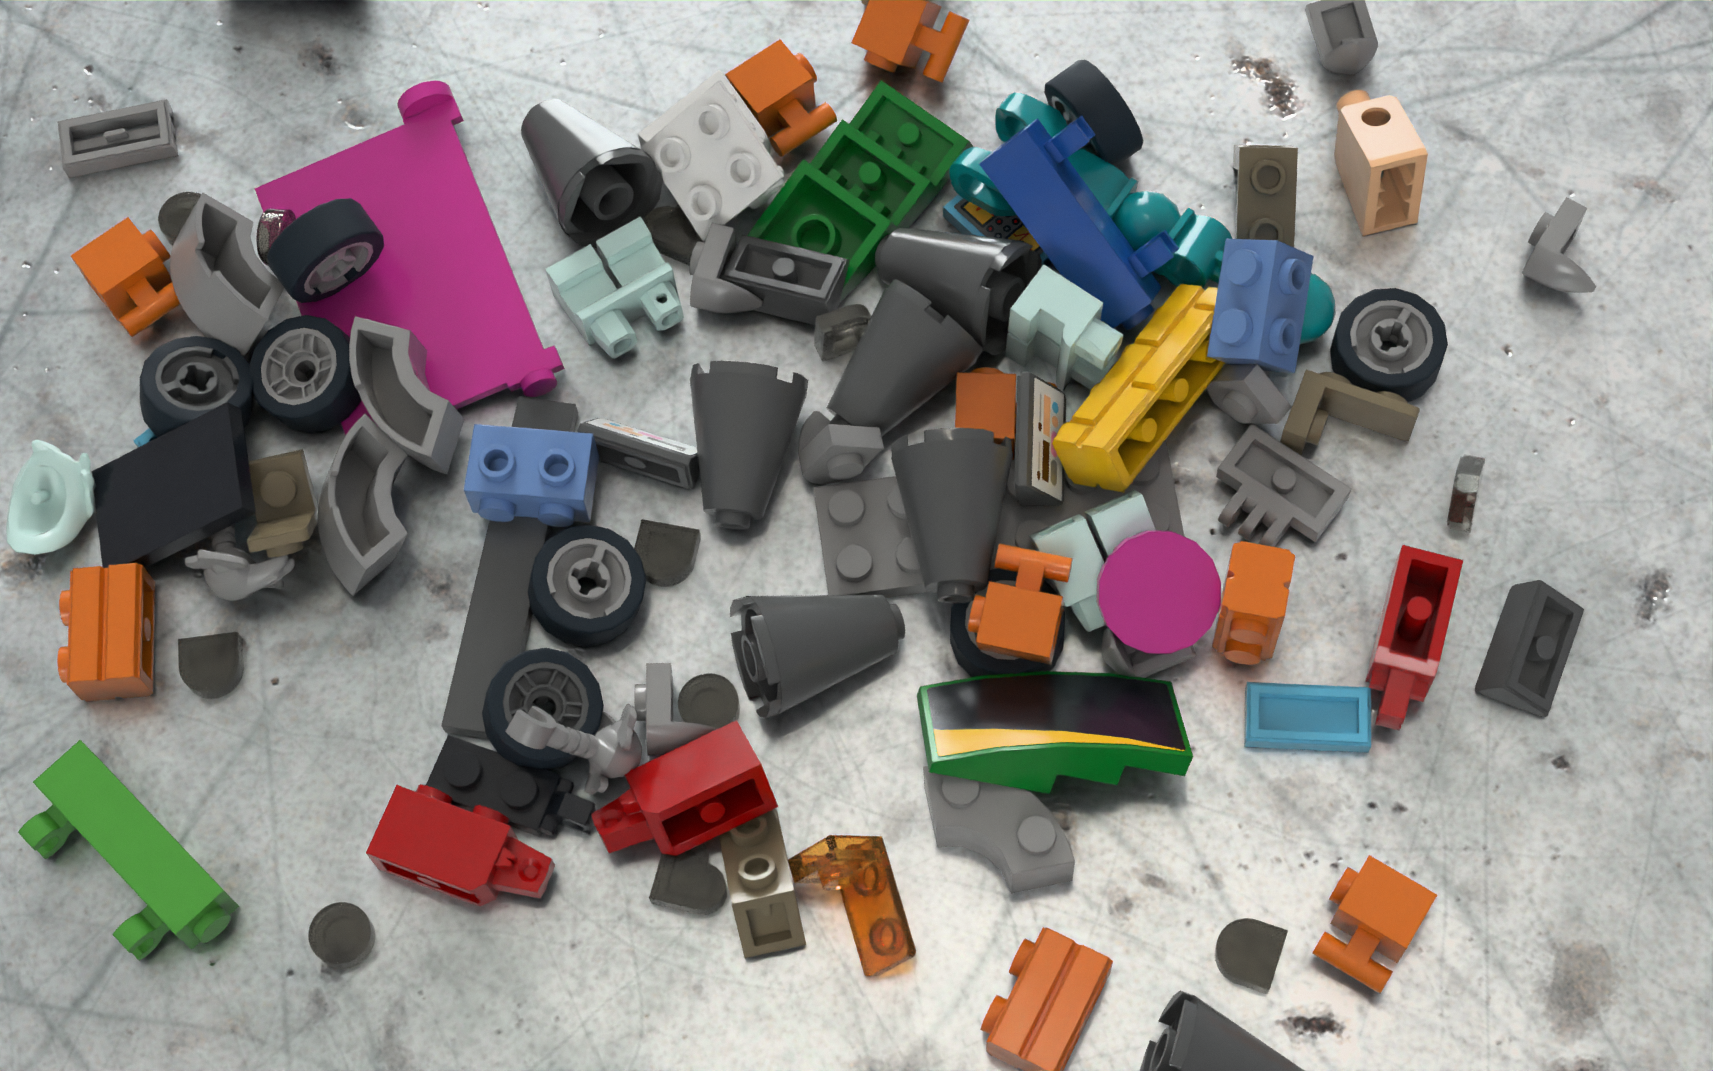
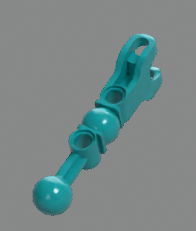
M1019 92L1009 94L997 107L995 115V129L999 139L1003 142L1010 139L1037 118L1051 137L1059 133L1068 124L1061 112L1054 107ZM975 146L963 151L949 169V177L954 191L962 198L993 215H1016L979 164L991 151ZM1082 148L1067 157L1135 251L1160 232L1167 231L1179 249L1173 253L1174 257L1154 270V273L1160 276L1164 275L1176 287L1179 284H1187L1204 288L1209 280L1219 284L1226 238L1233 239L1228 229L1222 223L1206 215H1197L1190 208H1187L1181 216L1177 205L1162 193L1153 191L1136 192L1137 180L1129 179L1114 165L1105 162L1103 159ZM1312 273L1300 344L1314 342L1325 334L1332 326L1336 315L1335 298L1330 286L1316 274Z

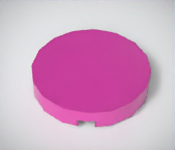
M1146 530L1124 539L1107 557L1097 577L1096 602L1105 625L1124 644L1144 653L1171 654L1194 645L1211 628L1221 606V580L1213 559L1197 542L1173 531Z

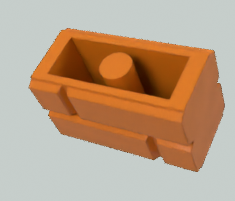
M1245 541L1233 544L1222 588L1221 606L1218 610L1212 647L1217 652L1224 653L1226 659L1239 664L1254 665L1258 664L1260 660L1265 661L1273 657L1285 618L1289 586L1295 561V555L1290 550Z
M137 563L109 565L108 568L101 566L73 568L70 571V590H63L59 599L61 620L65 626H69L68 646L60 647L57 657L61 681L67 683L81 700L87 702L112 700L115 697L135 698L151 696L153 694L154 579L143 565Z
M1042 928L1035 943L1025 938L1009 969V973L1018 977L1008 999L996 995L981 1025L980 1030L990 1034L986 1041V1052L1023 1071H1063L1111 973L1113 961L1109 957L1089 947L1079 945L1074 940L1049 928Z

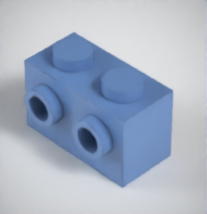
M1226 238L1207 357L1230 365L1258 364L1263 371L1295 373L1314 256L1278 240Z
M474 424L464 485V493L472 512L478 513L487 520L496 522H508L513 520L514 516L538 518L540 522L556 527L570 526L574 521L590 522L599 463V454L592 433Z

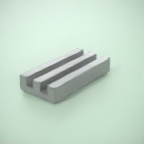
M165 99L57 121L62 165L68 178L178 156V148L174 141L176 137L175 127L171 120L173 119V111L168 100ZM154 122H158L159 124L131 131H126L124 129ZM104 133V136L73 142L75 138Z

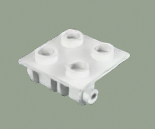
M722 81L716 82L642 146V149L655 162L656 168L661 172L664 183L703 242L706 241L712 223L725 226L763 194L766 197L770 196L785 186V182L782 179L784 178V170L781 166L776 165L764 146L765 141L762 137L757 136L753 123L748 122L736 104V97L728 92Z

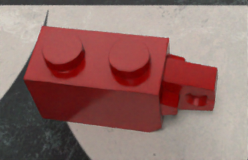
M1402 545L1391 573L1365 682H1369L1368 688L1382 691L1375 725L1399 731L1405 720L1409 700L1413 699L1424 702L1440 663L1463 560Z
M737 720L624 774L630 789L617 799L593 812L591 817L609 853L654 839L661 854L677 856L777 808L778 804L761 762Z
M396 785L366 851V854L378 870L479 907L496 900L499 891L538 899L542 898L553 874L555 864L552 858L519 841L512 827L508 825V817L494 809L481 805H475L472 812L451 805L452 797L427 785H418L416 791Z

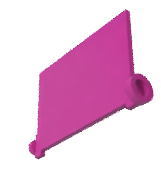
M422 82L409 88L400 96L397 106L404 125L254 188L274 241L287 226L302 214L323 203L351 198L361 204L383 235V250L378 260L364 275L328 298L308 303L296 301L301 316L310 315L325 318L349 337L351 336L355 316L411 330L427 350L425 375L430 392L449 400L456 410L508 387L511 392L522 387L524 395L527 397L545 395L556 387L557 380L554 373L565 368L555 345L546 349L542 345L454 125L464 120L450 86L445 82ZM363 401L359 403L347 419L341 422L345 435L364 414L374 422Z

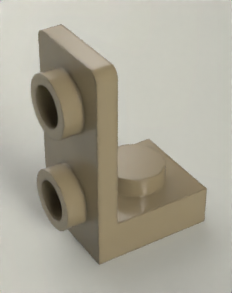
M1234 145L1233 168L1238 170L1236 239L1278 240L1294 247L1297 147L1291 145Z
M1306 369L1284 426L1280 442L1302 456L1307 442L1318 446L1328 416L1402 441H1409L1420 409L1408 404L1398 394L1387 391L1375 393L1351 385L1349 380L1339 374L1332 372L1316 373Z
M303 449L249 461L257 520L255 528L247 539L249 552L266 550L267 557L272 558L300 551L303 549L302 541L310 539L318 523V504Z
M773 809L719 835L731 904L744 958L806 945L777 810Z

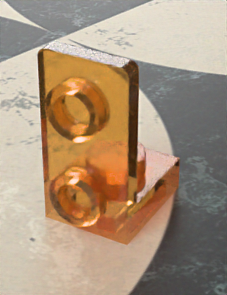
M829 835L788 859L794 883L821 884L823 890L827 891L840 889L863 972L866 976H879L915 956L916 948L882 836Z

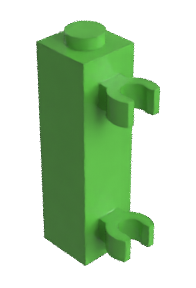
M81 740L75 743L33 781L36 787L53 805L46 811L28 820L18 833L35 851L37 850L44 859H47L63 846L71 832L75 829L80 832L147 904L140 913L125 920L112 934L139 961L157 947L162 937L169 930L189 948L193 949L200 942L206 943L213 940L227 927L231 920L230 914L239 905Z

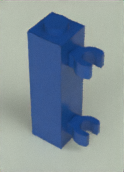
M1083 116L1074 120L1053 137L1050 136L1037 118L993 150L979 164L1059 273L1103 302L1100 320L1113 329L1122 324L1127 331L1154 312L1155 309L1150 303L1160 291L1161 285L1151 272L1174 257L1173 253L1179 248L1167 231L1164 230L1135 251L1069 162L1067 157L1086 145L1096 135Z

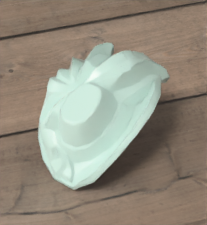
M41 440L32 441L33 453L20 469L13 484L6 522L7 543L17 553L37 555L53 552L68 545L79 534L95 511L93 490L96 484L93 476L90 474L91 461L88 454L82 453L79 461H75L71 456L62 453L59 448Z

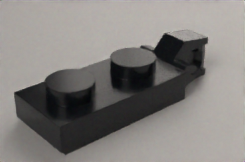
M450 735L447 736L426 783L427 786L436 788L452 797L451 805L471 812L475 805L494 809L509 818V826L541 837L542 833L554 836L558 824L587 835L591 834L594 827L591 814L596 811V804L571 794L575 786L574 782L563 778L561 774L547 769L517 766L499 755L496 751Z

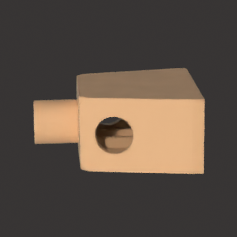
M1353 90L1346 93L1336 104L1339 115L1334 157L1362 236L1417 223L1428 156L1425 146L1397 97L1388 95L1371 100L1369 94L1364 90Z

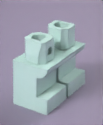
M641 216L598 239L596 245L599 256L592 245L589 244L545 269L553 296L590 346L597 342L614 359L631 350L638 342L636 333L629 323L647 314L657 331L667 330L681 322L684 318L673 269L668 262L665 263L653 243L652 235Z
M1043 265L1010 309L1009 333L1007 334L1005 356L1025 368L1033 355L1057 368L1056 383L1062 391L1065 390L1072 379L1091 390L1094 385L1100 383L1118 361L1114 355L1122 344L1123 334L1100 320L1103 302L1046 265Z
M1136 490L1084 511L1093 533L1097 536L1106 560L1113 552V549L1124 539L1146 530H1156L1144 497ZM1077 514L1029 535L1036 551L1073 558L1068 583L1051 579L1055 591L1059 596H1063L1064 605L1071 607L1072 612L1087 632L1104 626L1105 623L1096 600L1097 577L1102 565L1105 563L1086 519Z

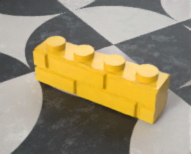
M1179 284L1166 302L1155 310L1152 319L1136 337L1135 342L1125 347L1121 357L1100 383L1094 385L1087 399L1072 416L1071 421L1064 423L1060 427L1057 436L1053 439L1052 445L1068 478L1074 484L1096 487L1099 484L1102 489L1124 493L1225 365V362L1207 357L1218 288L1208 287L1204 290L1202 286Z

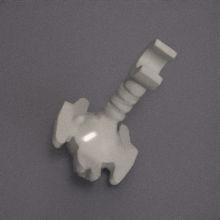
M235 524L211 535L214 552L200 549L198 550V555L185 558V565L187 567L204 569L206 583L217 597L233 601L247 598L262 588H283L284 581L281 580L282 577L291 572L295 566V559H288V555L274 557L256 564L244 550L236 548Z
M630 704L625 706L618 721H615L611 716L603 712L600 728L595 736L570 727L565 728L564 725L556 723L551 715L536 706H531L528 714L521 709L517 710L505 731L517 742L533 749H543L545 746H549L588 759L590 766L584 792L592 795L597 791L603 793L606 790L608 778L625 777L624 774L638 767L642 756V745L637 733L634 731L637 719L636 709Z

